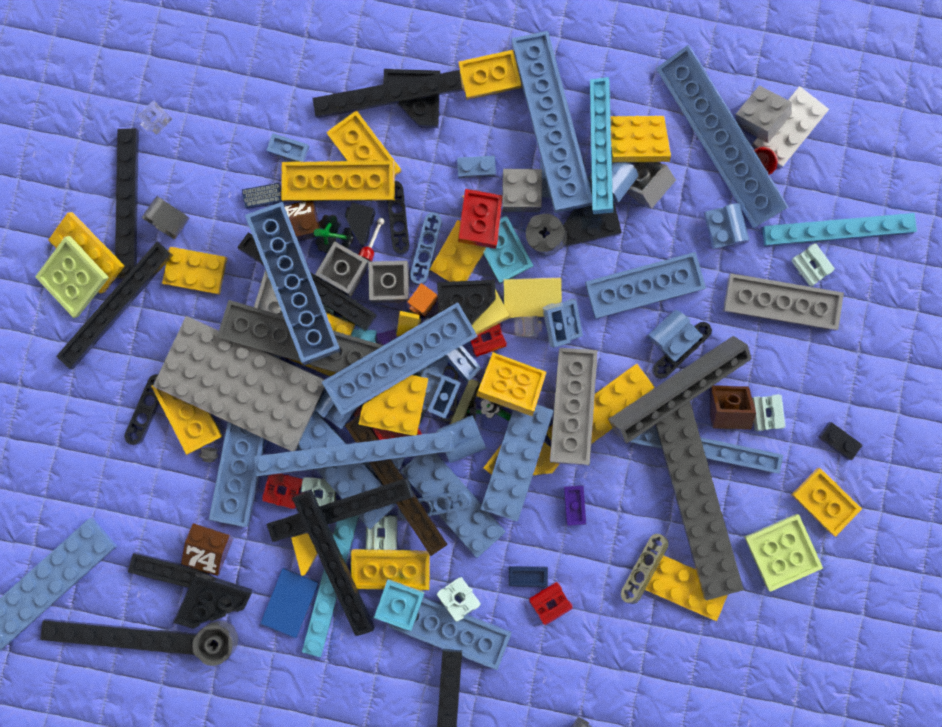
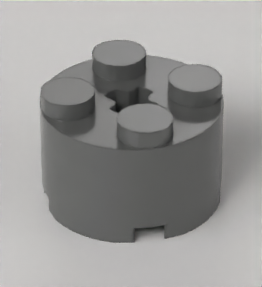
M156 196L145 211L142 219L175 240L188 222L189 217Z
M540 214L532 217L528 223L526 239L536 252L549 256L556 254L565 246L567 232L557 217L551 214ZM548 231L550 235H547L546 238H544L543 234H546V232Z
M213 621L197 633L193 640L195 656L202 663L209 666H216L226 661L235 652L238 645V635L235 627L225 621Z

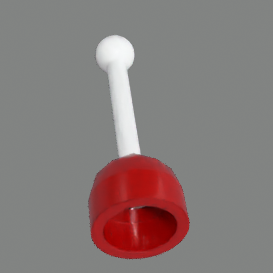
M383 218L377 220V227L369 245L363 247L358 254L369 262H372L374 258L372 246L381 225L385 222Z

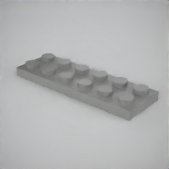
M730 273L728 275L723 312L837 331L839 329L844 293Z
M559 348L550 463L590 466L598 350Z

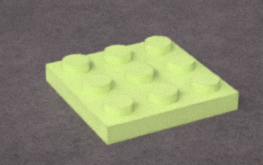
M70 236L64 237L35 276L73 318L80 316L109 279Z
M799 514L792 515L744 537L766 588L770 592L823 569Z

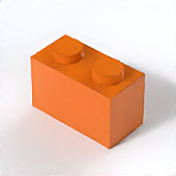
M421 283L408 300L409 309L413 314L426 317L438 301V296Z

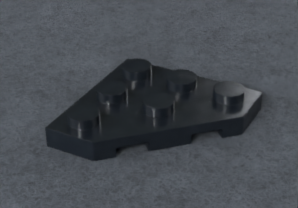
M384 69L383 84L440 74V71ZM440 95L397 103L420 128H439Z
M614 202L613 213L593 214V205L573 209L563 225L567 232L566 247L622 233Z
M495 280L437 282L438 314L459 303L470 324L473 325L496 300Z
M196 571L174 618V623L193 629L200 626V623L225 617L229 612L241 611L245 609L252 594V589Z

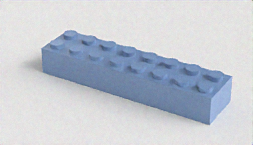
M283 202L245 215L301 363L306 365L341 352Z

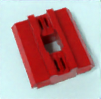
M500 323L481 332L476 338L471 340L472 350L476 357L507 347ZM490 333L492 339L483 342L481 335Z
M285 474L268 475L262 497L263 501L295 509L296 506L292 497L294 494H299L303 479ZM279 486L287 487L286 494L278 492Z
M558 582L542 589L539 593L529 598L530 604L534 607L540 617L539 619L545 626L573 609L571 602L565 596ZM554 599L556 602L555 606L548 609L546 603Z

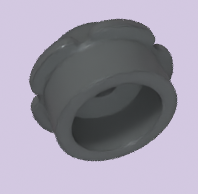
M212 447L202 448L199 457L204 462H214V459L218 457L217 449Z

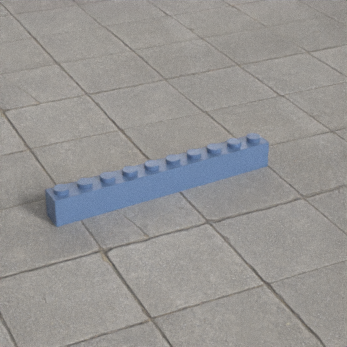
M445 431L254 456L256 476H267L454 452L455 450L452 432Z

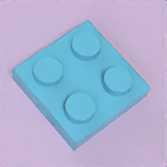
M388 579L374 618L411 631L425 592Z

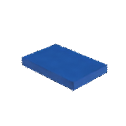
M283 568L260 624L297 638L319 582Z

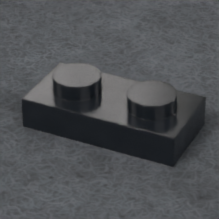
M828 422L818 436L819 439L848 460H853L863 444L832 422Z

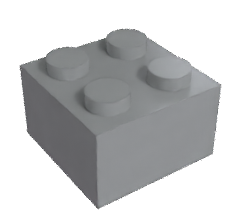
M759 85L736 113V122L741 129L769 143L792 115V102Z
M503 169L502 212H540L542 169Z
M334 241L315 275L351 297L366 273L369 261Z
M408 261L369 262V300L371 303L408 302Z

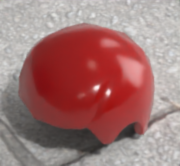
M767 147L754 149L764 168L771 175L777 168L778 159L776 153Z

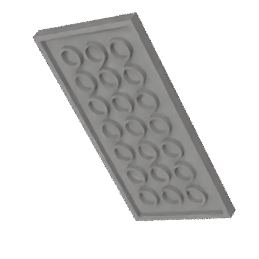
M186 316L153 387L285 449L296 451L325 389L322 384L324 379L264 351L217 337L219 330Z

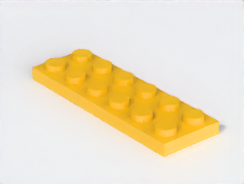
M282 162L281 200H395V162Z
M638 364L633 365L595 393L591 444L612 430L609 418L655 388ZM553 424L548 427L546 433L551 441Z

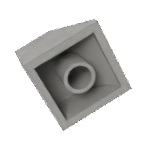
M635 162L633 166L637 170L638 177L626 193L638 203L653 208L676 179L665 164L659 162Z

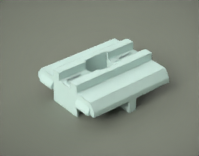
M816 243L810 245L808 249L791 260L799 271L798 274L803 276L810 287L835 270ZM811 260L814 261L817 268L814 269L809 262Z
M782 395L752 398L756 410L754 419L755 431L785 428ZM766 408H770L771 417L767 418Z
M304 477L302 492L312 489L315 495V490H323V498L316 497L319 506L336 501V491L325 479Z
M384 516L381 519V523L379 521L372 529L366 526V549H397V516ZM378 528H385V537H378Z
M462 577L456 579L436 594L456 622L481 605L473 594L472 588L468 587ZM457 595L463 601L460 604L455 600V596Z

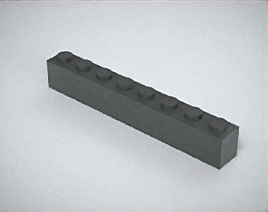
M735 336L730 337L609 418L608 420L614 433L627 444L750 361L752 357L748 345Z

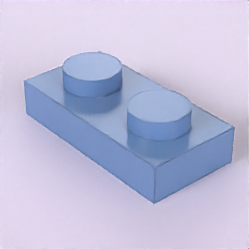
M272 133L266 151L295 162H304L309 145Z
M495 156L457 158L458 178L496 176Z
M463 346L444 356L466 382L471 380L481 369Z

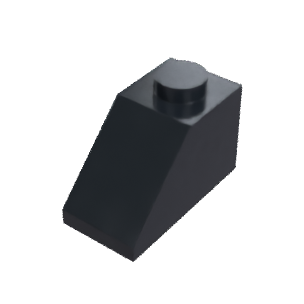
M352 202L351 207H347L345 218H347V222L361 247H366L376 212L374 208Z

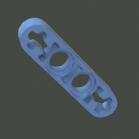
M431 212L425 217L410 277L416 285L424 284L428 279L442 220L440 215L435 212ZM433 217L438 222V224L435 223L433 226V231H436V233L428 230L425 231L426 228L430 230L431 224L428 220H432ZM426 235H431L434 241L432 244L427 245L423 242V238ZM421 253L429 255V260L426 263H421L418 260ZM416 264L421 267H427L426 270L422 268L424 278H420L419 281L414 276V274L419 272V267H416Z
M458 490L418 498L420 503L426 502L429 504L430 510L426 512L431 516L465 509L470 504L471 496L465 490ZM459 497H461L462 499H463V498L465 499V501L463 502V504H462L461 501H457V502H454V503H453V500H456V499H458ZM439 499L447 501V508H442L439 505ZM398 508V514H399V516H400L402 519L406 520L405 516L403 515V513L401 512V510Z

